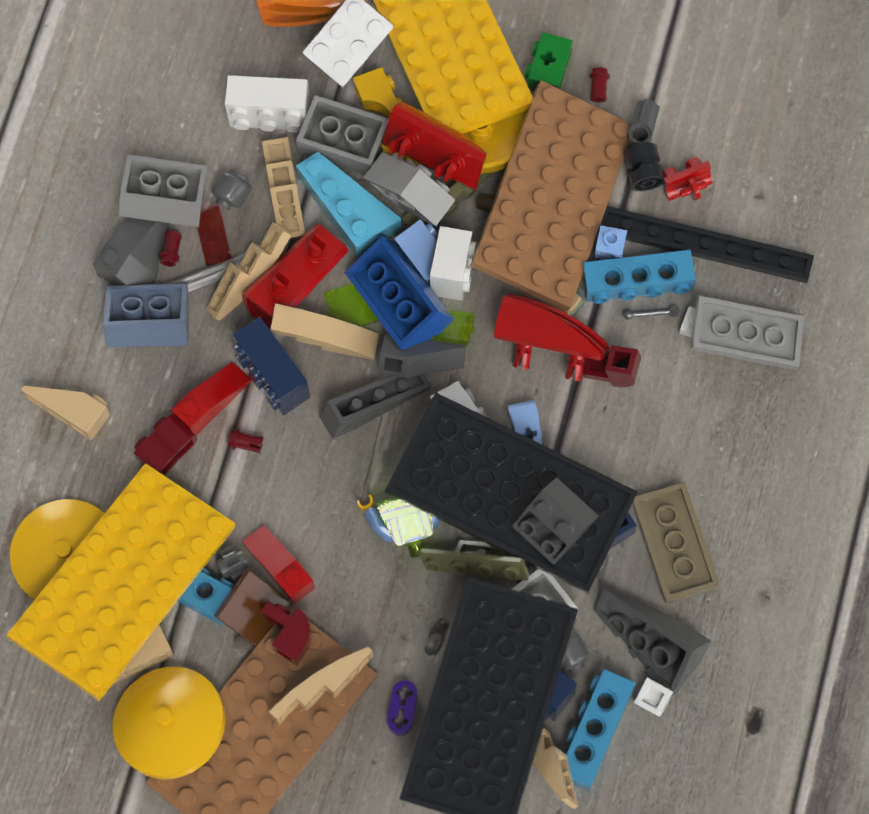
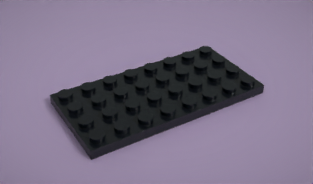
M435 392L385 489L386 494L515 558H522L525 563L586 593H589L638 491ZM558 478L599 517L559 561L553 565L512 526L537 495L554 479Z
M467 577L399 800L444 814H518L579 611L577 608Z

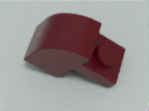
M611 345L609 354L601 361L587 358L583 375L588 379L611 382L613 387L633 386L639 369L641 355L638 349Z
M267 602L261 610L263 617L282 629L272 643L273 651L298 666L311 644L312 635L309 621L299 608L296 609L292 616H289L291 612L283 605L276 603L274 606Z

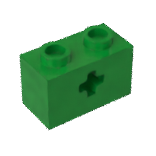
M542 32L540 41L535 40L531 54V56H534L533 64L528 63L524 79L528 80L529 90L535 91L537 84L541 80L561 89L572 54L573 40Z

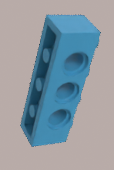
M691 250L583 262L586 301H593L595 304L606 303L609 299L617 298L628 301L635 299L636 296L643 295L653 298L668 292L685 294L694 289L696 280ZM661 272H669L672 278L664 279L659 274ZM642 275L646 280L636 282L632 277ZM615 278L619 283L617 285H609L605 280Z
M203 568L177 602L222 626L223 623L214 615L234 585L223 578L218 581L210 577L211 572ZM205 587L213 589L210 597H199L201 589Z
M605 669L601 677L595 675L589 689L594 693L590 702L584 700L578 714L582 718L578 728L572 727L566 741L571 744L566 755L573 785L586 791L591 789L635 686V682ZM602 697H607L613 702V706L610 709H602L598 706L597 701ZM590 723H597L602 728V732L598 735H591L587 732L586 726ZM578 749H586L591 757L589 760L582 762L575 757L574 753Z

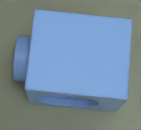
M600 226L594 261L622 258L627 230Z

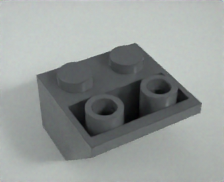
M556 478L537 495L512 527L554 565L599 516L564 483Z

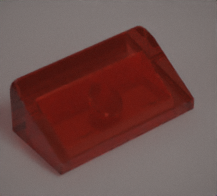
M219 205L214 206L201 213L199 227H197L206 266L221 263L232 258Z

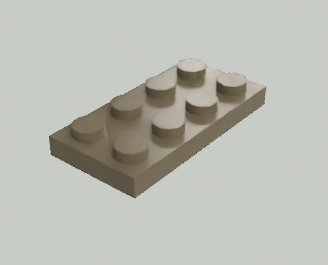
M685 482L636 496L632 504L665 604L719 589L720 584Z

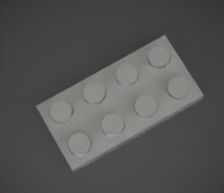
M698 296L696 299L690 350L797 370L800 363L804 316Z

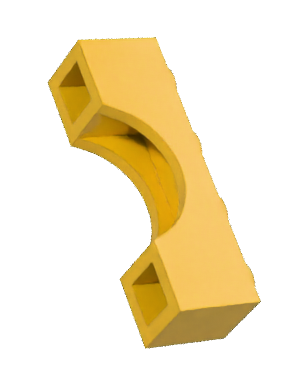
M383 67L353 77L354 90L363 111L377 112L389 119L394 106L402 102L400 97L395 98L392 91L395 90V85L391 75L386 76ZM383 144L381 145L383 153L390 156L393 155L388 147ZM404 155L401 156L404 160L409 159L417 166L420 164Z

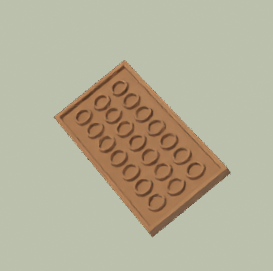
M541 80L537 84L533 100L528 108L470 266L568 311L572 306L584 272L583 262L588 261L623 162V153L628 148L627 141L631 123Z
M289 606L287 608L291 612L289 616H292L295 610ZM309 621L312 635L311 644L307 653L298 666L273 651L272 643L282 631V629L274 625L219 692L225 708L226 724L220 745L212 757L200 768L185 776L173 779L150 777L145 783L183 814H268L378 677V674L365 665L336 698L326 691L308 711L298 704L279 725L271 718L269 711L291 690L314 673L351 653Z

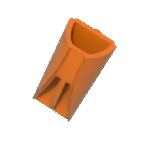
M345 0L256 1L263 24L277 27H292L327 22Z

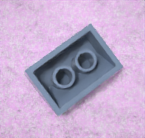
M188 283L106 286L103 328L107 348L188 345L190 326Z

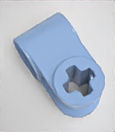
M535 400L507 405L512 429L526 437L531 436L532 440L542 444Z

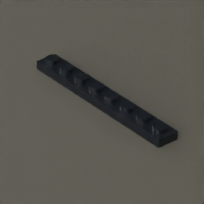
M609 206L606 207L600 226L627 230V241L673 252L691 250V254L694 257L803 283H808L814 255Z

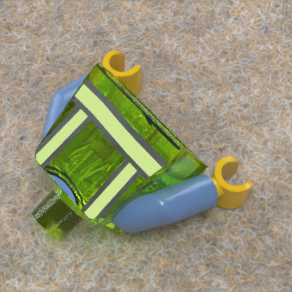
M368 494L370 503L365 506L361 505L359 499L357 500V505L360 511L364 513L371 529L385 542H394L396 546L407 543L411 558L420 556L421 548H425L423 538L434 535L433 529L437 528L440 523L439 519L397 498L375 503L373 497Z

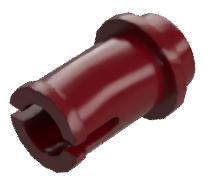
M596 67L589 74V78L592 79L590 101L603 103L607 100V80L610 79L608 69Z
M166 231L163 249L158 257L162 265L174 267L180 261L178 251L182 236L176 231Z
M240 429L236 431L231 430L228 446L232 447V450L239 448L260 454L264 437L240 432Z

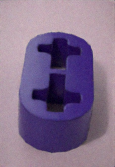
M407 680L396 683L391 693L387 724L389 730L397 736L408 734L414 722L418 698L417 689L412 682ZM403 688H408L409 693L413 695L412 697H407L406 704L403 706L401 705V696L397 695V692H402ZM399 711H404V721L408 722V724H404L401 729H397L396 723L392 721L393 719H398Z

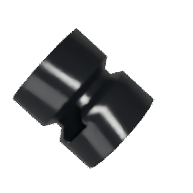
M649 142L640 143L624 151L626 166L630 170L628 175L632 190L648 191L664 184L665 177L662 165L658 164L660 157L656 144Z

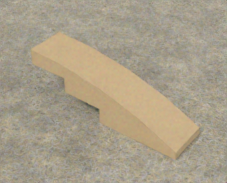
M288 137L262 141L276 224L282 226L292 235L290 239L303 237L305 229Z
M272 222L260 246L251 242L239 266L230 262L206 310L219 321L243 301V293L276 262L292 235L282 226Z
M275 304L270 331L274 334L294 337L297 342L321 346V350L369 360L375 359L379 333L329 316Z
M366 647L340 658L314 673L291 690L269 711L271 718L280 725L298 704L308 711L326 691L336 698L374 657L373 651Z
M543 728L534 764L556 795L572 809L578 808L567 755L556 746H553L551 734Z

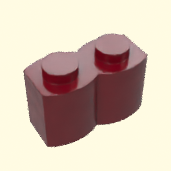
M173 414L167 418H160L154 426L155 431L148 437H142L134 447L136 449L134 451L135 458L143 465L146 463L164 476L198 441L196 435Z

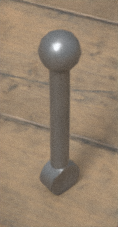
M673 305L669 309L636 312L625 310L623 317L626 320H631L633 317L669 314L671 317H677L680 309L678 306Z

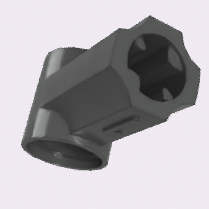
M645 99L637 102L628 133V148L640 143H651L660 106L654 101ZM634 138H642L645 141L639 142Z

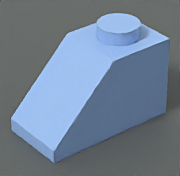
M420 219L397 236L395 240L430 285V273L437 244L435 238L438 236V233L430 223L424 225Z

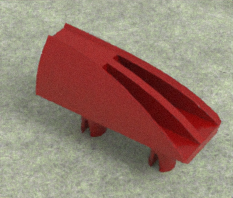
M400 102L396 104L391 111L382 142L384 146L389 148L390 153L398 152L397 157L404 155L434 170L437 179L445 176L443 182L452 179L476 191L486 159V152L464 134L408 103Z
M315 224L243 293V301L251 317L255 320L260 317L270 330L275 304L297 308L347 254V247L322 225Z
M508 293L507 296L503 297L495 325L494 339L517 344L513 367H518L522 360V369H530L532 347L568 354L569 359L565 378H571L575 369V381H582L585 358L601 361L609 354V344L595 331L574 317L549 305Z

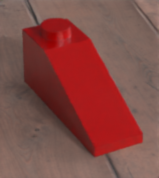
M231 362L192 389L171 411L178 420L197 435L252 380Z
M264 525L242 541V544L293 606L315 589L313 579Z

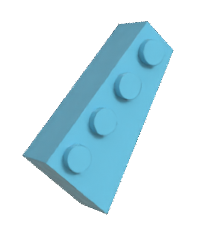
M317 152L296 165L298 179L358 259L381 236L389 239L402 230L401 218L321 153Z

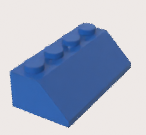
M381 236L344 272L402 350L435 338L454 320L401 247L384 236Z

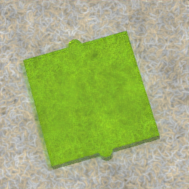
M353 284L324 293L329 309V317L360 327L379 322V319Z
M448 310L454 320L440 334L433 336L430 340L468 346L470 336L474 333L473 322L475 314Z

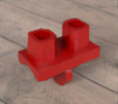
M694 157L685 163L686 170L678 172L674 167L663 170L667 199L671 201L691 195L694 201L700 199V190L713 184L709 162L705 161L702 163L697 157Z

